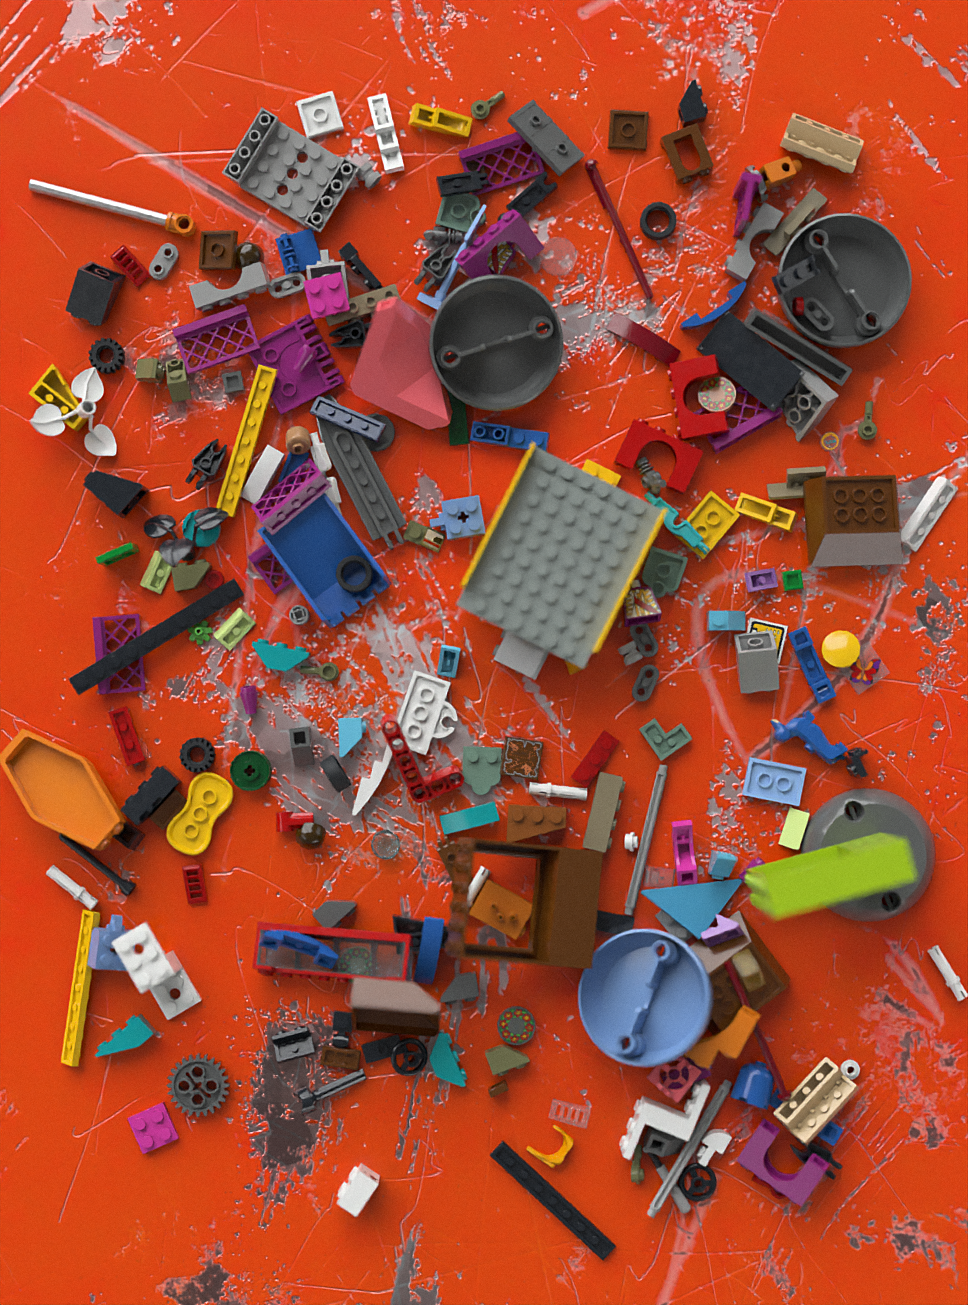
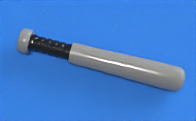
M643 1147L644 1153H648L656 1167L657 1173L664 1182L669 1171L656 1154L645 1151ZM675 1183L670 1195L680 1212L685 1214L690 1211L691 1205Z

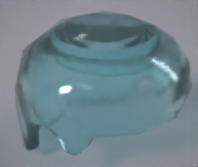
M389 830L378 831L372 838L371 849L375 856L382 860L392 859L399 853V838Z

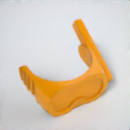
M554 1125L553 1128L563 1135V1144L558 1152L552 1155H545L530 1146L526 1149L551 1168H554L556 1164L560 1165L574 1141L557 1125Z

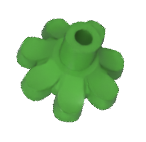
M204 620L201 624L197 623L194 627L187 630L189 633H192L189 637L190 641L197 640V645H202L203 640L206 642L211 640L208 634L213 633V629L211 627L207 628V621Z

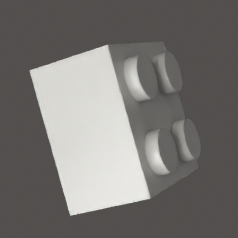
M362 1163L359 1167L354 1166L349 1174L348 1183L343 1182L338 1190L337 1197L339 1198L337 1204L354 1216H357L377 1187L380 1175Z

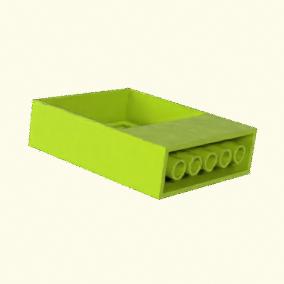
M881 832L746 869L747 874L744 875L746 885L752 891L749 894L752 905H755L756 908L773 918L916 879L906 839Z

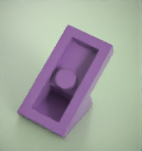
M774 568L744 573L749 593L778 587Z
M718 914L715 915L719 926L708 928L701 933L702 939L708 947L744 935L742 928L737 922Z

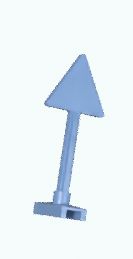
M483 204L464 237L465 242L459 248L455 258L458 257L462 250L468 248L469 243H472L486 210V205ZM455 258L434 297L420 292L417 300L435 309L439 308L447 297L446 293L459 269V264Z

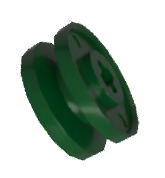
M254 750L240 753L234 758L230 766L232 781L237 787L246 791L262 788L268 783L272 774L271 763L267 756ZM250 765L252 769L255 768V773H252L251 776L249 775L250 773H247V768H250Z

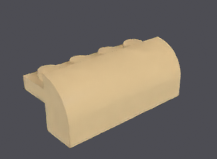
M792 113L780 146L789 151L799 153L806 158H812L824 165H830L842 172L851 174L856 166L864 140Z
M825 1057L792 1092L791 1098L788 1101H784L778 1107L774 1115L791 1134L808 1145L859 1088L842 1073L838 1066Z

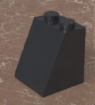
M92 261L78 268L65 311L70 312L75 318H84L92 325L101 326L107 322L126 276Z
M97 470L91 471L85 477V483L83 484L122 518H125L149 491L148 488L140 483Z

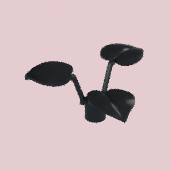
M214 507L204 508L197 512L194 516L196 524L194 525L192 541L189 538L178 539L171 529L176 525L175 519L164 514L148 519L143 524L144 532L151 538H160L165 536L167 532L171 533L174 540L163 542L160 545L159 551L162 558L175 568L181 560L190 561L195 558L194 546L197 545L198 527L203 531L211 530L221 524L229 516V513Z

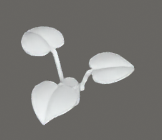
M95 367L84 370L72 382L71 390L73 395L77 398H82V402L74 411L61 417V411L57 406L45 404L36 410L31 419V425L39 433L47 436H56L65 429L62 420L75 414L82 418H89L90 433L84 439L86 449L97 456L116 455V441L111 430L102 424H98L94 429L92 428L94 418L92 413L96 409L94 402L98 401L104 392L102 381Z

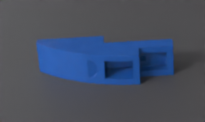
M473 421L470 440L525 451L529 450L533 442L536 444L535 447L547 452L550 433Z

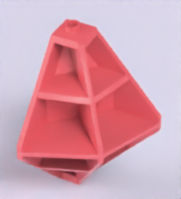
M393 297L378 302L350 386L355 395L425 429L443 428L450 424L452 407L448 391L438 378L431 362L429 353L431 326L398 297Z

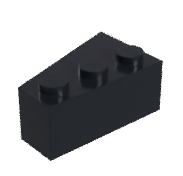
M165 765L161 768L157 766L150 774L152 777L148 781L144 780L137 788L138 791L134 795L132 794L120 809L136 825L144 823L157 806L182 781Z
M393 914L394 933L412 935L413 952H419L424 919ZM445 923L440 949L445 948L446 941L449 939L448 924ZM396 945L397 954H404L405 946Z

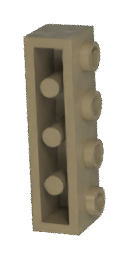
M599 772L582 844L583 848L605 853L606 848L610 849L612 838L609 837L610 831L615 829L617 819H614L615 811L619 812L621 800H618L619 793H623L625 788V781H622L623 777Z

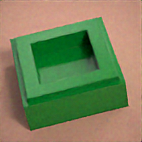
M801 569L781 572L784 591L804 588Z

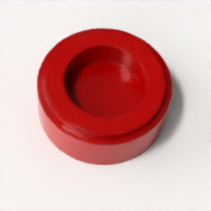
M803 297L793 298L792 311L794 316L803 315Z
M211 570L205 575L204 581L207 587L217 589L224 584V576L217 570Z

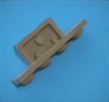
M812 188L765 240L763 246L775 256H778L791 239L806 224L812 222L816 216L815 214L827 202V198Z
M392 284L348 299L350 311L327 316L328 326L344 321L348 323L358 319L363 321V319L368 317L373 319L378 302L393 297L400 299L396 285Z
M825 466L787 469L786 483L767 484L769 500L804 498L803 482L818 477H825Z

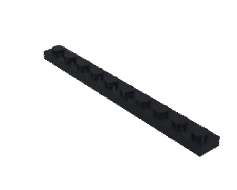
M233 578L69 678L70 683L77 694L81 695L240 598L244 593Z

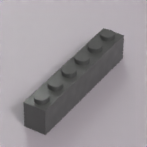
M756 307L752 308L743 322L747 328L843 386L853 371L846 363Z

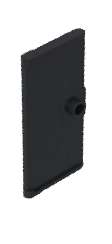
M728 310L696 348L704 356L715 354L718 358L719 368L765 404L772 412L777 411L783 400L805 374L804 371L758 334L747 328L742 321Z

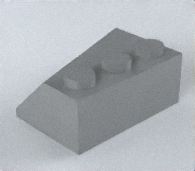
M796 358L791 362L804 371L805 374L783 400L780 407L787 418L786 423L789 427L793 428L796 433L795 438L799 442L820 423L839 395L805 363Z

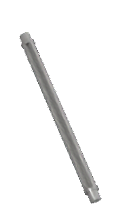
M662 764L659 765V769L656 771L655 783L634 871L624 905L626 906L624 914L631 916L633 915L634 908H636L666 776L668 775L666 774L668 766Z
M725 1079L722 1086H719V1089L690 1136L689 1141H687L658 1193L649 1205L650 1208L646 1214L654 1218L656 1213L660 1211L720 1106L730 1092L729 1089L733 1083Z

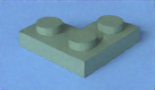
M654 718L639 729L660 761L692 740V737L682 723L665 733Z

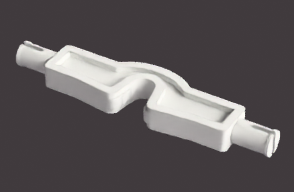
M317 432L309 434L313 444L310 450L314 463L332 485L325 493L342 515L338 504L342 501L336 478H328L325 474L332 467L325 444L320 443Z

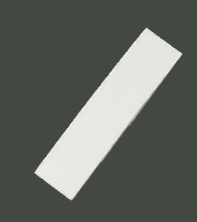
M386 93L368 97L386 174L405 170Z
M388 744L383 761H374L370 778L362 777L352 815H356L362 809L380 784L393 755Z

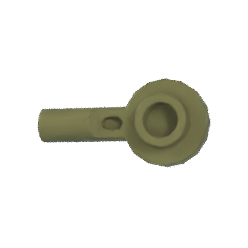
M500 91L486 102L483 100L475 101L471 106L472 116L476 119L486 118L489 115L490 107L506 97L504 92Z
M871 401L865 402L864 422L858 426V434L865 440L874 438L877 433V427L872 422L873 402Z
M328 662L321 667L301 666L300 673L320 675L325 681H333L338 677L339 669L334 663Z
M636 1145L634 1160H632L631 1181L636 1182V1184L644 1181L645 1177L644 1169H641L640 1165L642 1145Z

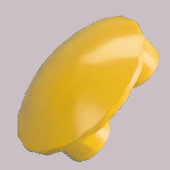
M839 630L832 632L822 643L823 658L835 667L852 666L860 655L858 639L847 631Z

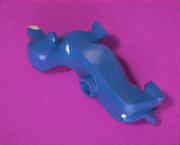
M808 710L802 713V718H793L786 725H783L777 719L770 721L775 729L773 735L777 741L786 742L796 736L805 743L804 748L809 753H815L828 764H834L840 759L845 760L843 754L848 749L841 742L831 745L821 728L812 723L815 716Z

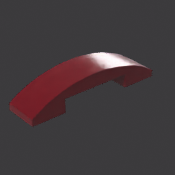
M616 312L606 327L607 331L621 339L624 338L668 367H670V363L675 362L681 352L657 334Z

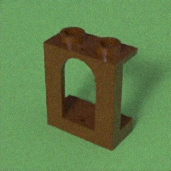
M697 123L661 137L660 144L662 149L665 148L677 178L676 184L681 182L682 184H687L693 180V177H704L711 173L710 171L714 165ZM689 138L693 139L701 161L700 166L692 171L684 168L675 144Z

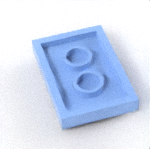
M749 757L742 795L799 806L806 768Z

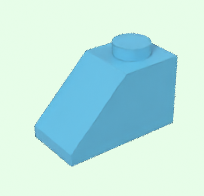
M745 611L706 612L707 631L745 630Z
M362 717L338 718L340 757H344L363 737V733H366V721H363Z

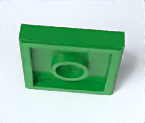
M129 542L95 558L98 564L108 566L136 554L140 550L137 544Z

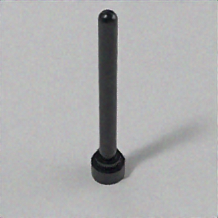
M62 833L59 835V839L120 886L121 893L126 897L135 889L136 884L127 879L123 880L70 837Z

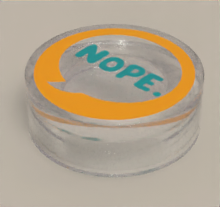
M826 432L820 438V446L825 451H833L839 446V436L834 432Z

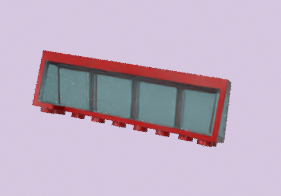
M258 922L252 968L258 970V974L264 976H273L274 973H280L281 977L292 978V975H300V979L311 980V976L319 977L318 980L330 981V978H336L337 982L349 983V980H354V977L412 982L413 936L409 934ZM265 931H293L312 937L325 944L338 955V959L332 969L314 964L313 956L283 946H279L278 950L275 951L258 944Z

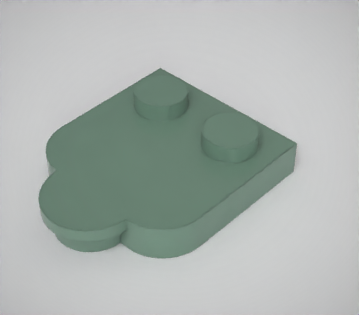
M468 193L442 197L435 225L467 233L481 209L479 199L475 195ZM485 212L478 227L482 226L486 220Z
M651 546L642 573V579L648 587H651L655 598H660L666 592H673L678 589L688 558Z
M463 746L462 773L464 781L472 785V789L476 794L484 795L488 793L491 786L496 785L500 781L502 747Z

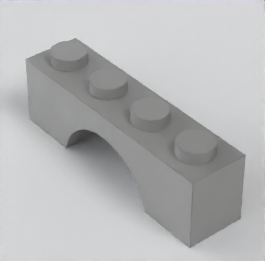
M763 202L761 207L757 205L752 214L755 217L752 224L750 222L747 223L743 230V233H745L743 240L738 239L733 248L736 250L734 256L729 255L724 264L727 267L725 273L741 282L746 281L756 263L751 257L749 250L751 240L759 234H772L783 216V212Z
M262 262L243 267L238 283L226 290L217 289L207 280L189 286L195 308L203 312L211 311L214 309V306L219 304L220 306L231 304V300L237 298L238 300L246 299L249 297V294L254 292L256 294L266 292L267 288L272 287L266 266Z

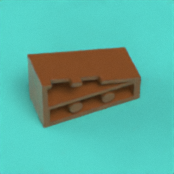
M508 804L506 842H514L565 828L567 808Z

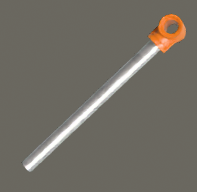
M33 179L29 182L30 191L163 225L166 231L178 233L184 237L192 236L196 231L195 222L187 214L169 212L166 215ZM187 221L190 223L187 229H181L183 222Z

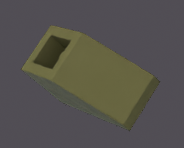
M155 358L138 359L135 378L138 381L161 384V379L165 378L166 368L163 367V364Z
M183 358L166 362L167 385L172 401L178 402L192 399L191 386Z
M202 559L196 560L193 565H187V562L178 563L175 568H171L175 591L197 589L207 572L212 568V563Z
M505 1044L485 1050V1055L493 1075H505L509 1072V1069L514 1067L516 1069L523 1068L529 1062L527 1054Z

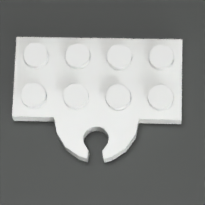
M414 670L398 722L410 749L426 755L432 737H446L455 729L453 727H444L442 719L449 716L453 721H457L458 717L453 706L445 701L451 682ZM397 739L393 744L398 745L402 740Z

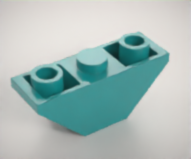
M263 639L252 642L253 648L267 668L285 672L308 659L311 654L306 652L307 648L296 646L295 650L288 649V644L277 642L276 646L269 645V641Z
M442 1029L438 1033L429 1057L431 1065L438 1078L461 1087L466 1086L465 1080L468 1079L464 1068L460 1069L458 1065L460 1058L456 1050L452 1051L450 1044L453 1042L449 1033L445 1034Z

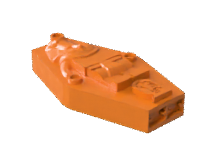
M22 729L0 754L1 766L29 815L35 821L100 851L105 849L110 844V839L123 829V824L126 822L125 818L95 766L87 758L25 729Z

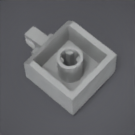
M328 249L320 250L321 261H317L316 265L306 266L308 280L341 272L347 299H350L345 261L334 262V259L329 260Z

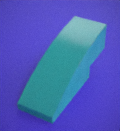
M495 801L439 816L444 835L500 820Z

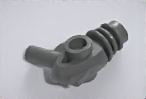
M434 226V230H426L423 233L426 240H433L432 244L444 245L446 240L447 244H450V241L451 244L454 241L455 244H461L462 232L457 230L455 233L453 230L451 233V229H449L447 233L445 227Z
M646 457L638 460L636 464L637 468H640L638 471H641L639 475H643L641 478L643 487L645 489L648 488L654 494H659L661 487L666 486V481L662 480L658 472L652 470L654 467H650L651 464H648L650 461Z

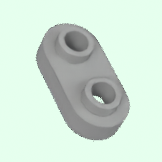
M167 243L162 245L151 262L149 272L154 279H165L176 263L179 252L173 244ZM171 250V255L166 256L165 252ZM160 266L162 267V270L160 272H156V267Z
M294 272L273 279L270 282L272 287H269L268 290L274 298H284L305 289L303 281L306 280L301 273ZM294 281H300V285L294 286ZM277 286L282 287V290L280 292L275 291V288Z

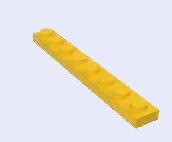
M260 364L257 368L216 508L228 512L230 517H235L278 370Z
M83 910L61 1057V1062L69 1066H78L81 1055L80 1049L83 1039L84 1021L86 1019L89 987L92 979V967L87 965L93 928L98 927L100 923V913L92 910Z

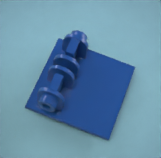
M312 229L290 235L284 233L280 235V238L275 239L286 275L306 270V266L316 265L317 261H321Z

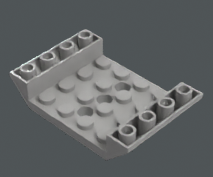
M261 108L222 174L243 190L301 225L321 233L359 171L360 166L345 157L341 159L280 122L279 118L274 114ZM306 154L308 156L307 161L300 163L297 160L298 155ZM290 170L298 172V176L295 179L288 178L287 174ZM286 186L288 188L287 194H278V188Z

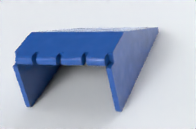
M325 492L274 535L264 526L257 531L318 616L330 629L345 620L341 615L343 612L349 617L359 610L358 601L364 606L375 598L373 590L380 594L392 584ZM360 556L371 565L373 579L370 586L364 591L358 593L344 590L338 583L336 569L344 558ZM351 563L345 567L343 577L348 584L359 585L364 581L366 571L362 565Z

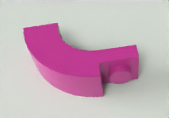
M691 820L672 822V845L678 886L697 884Z

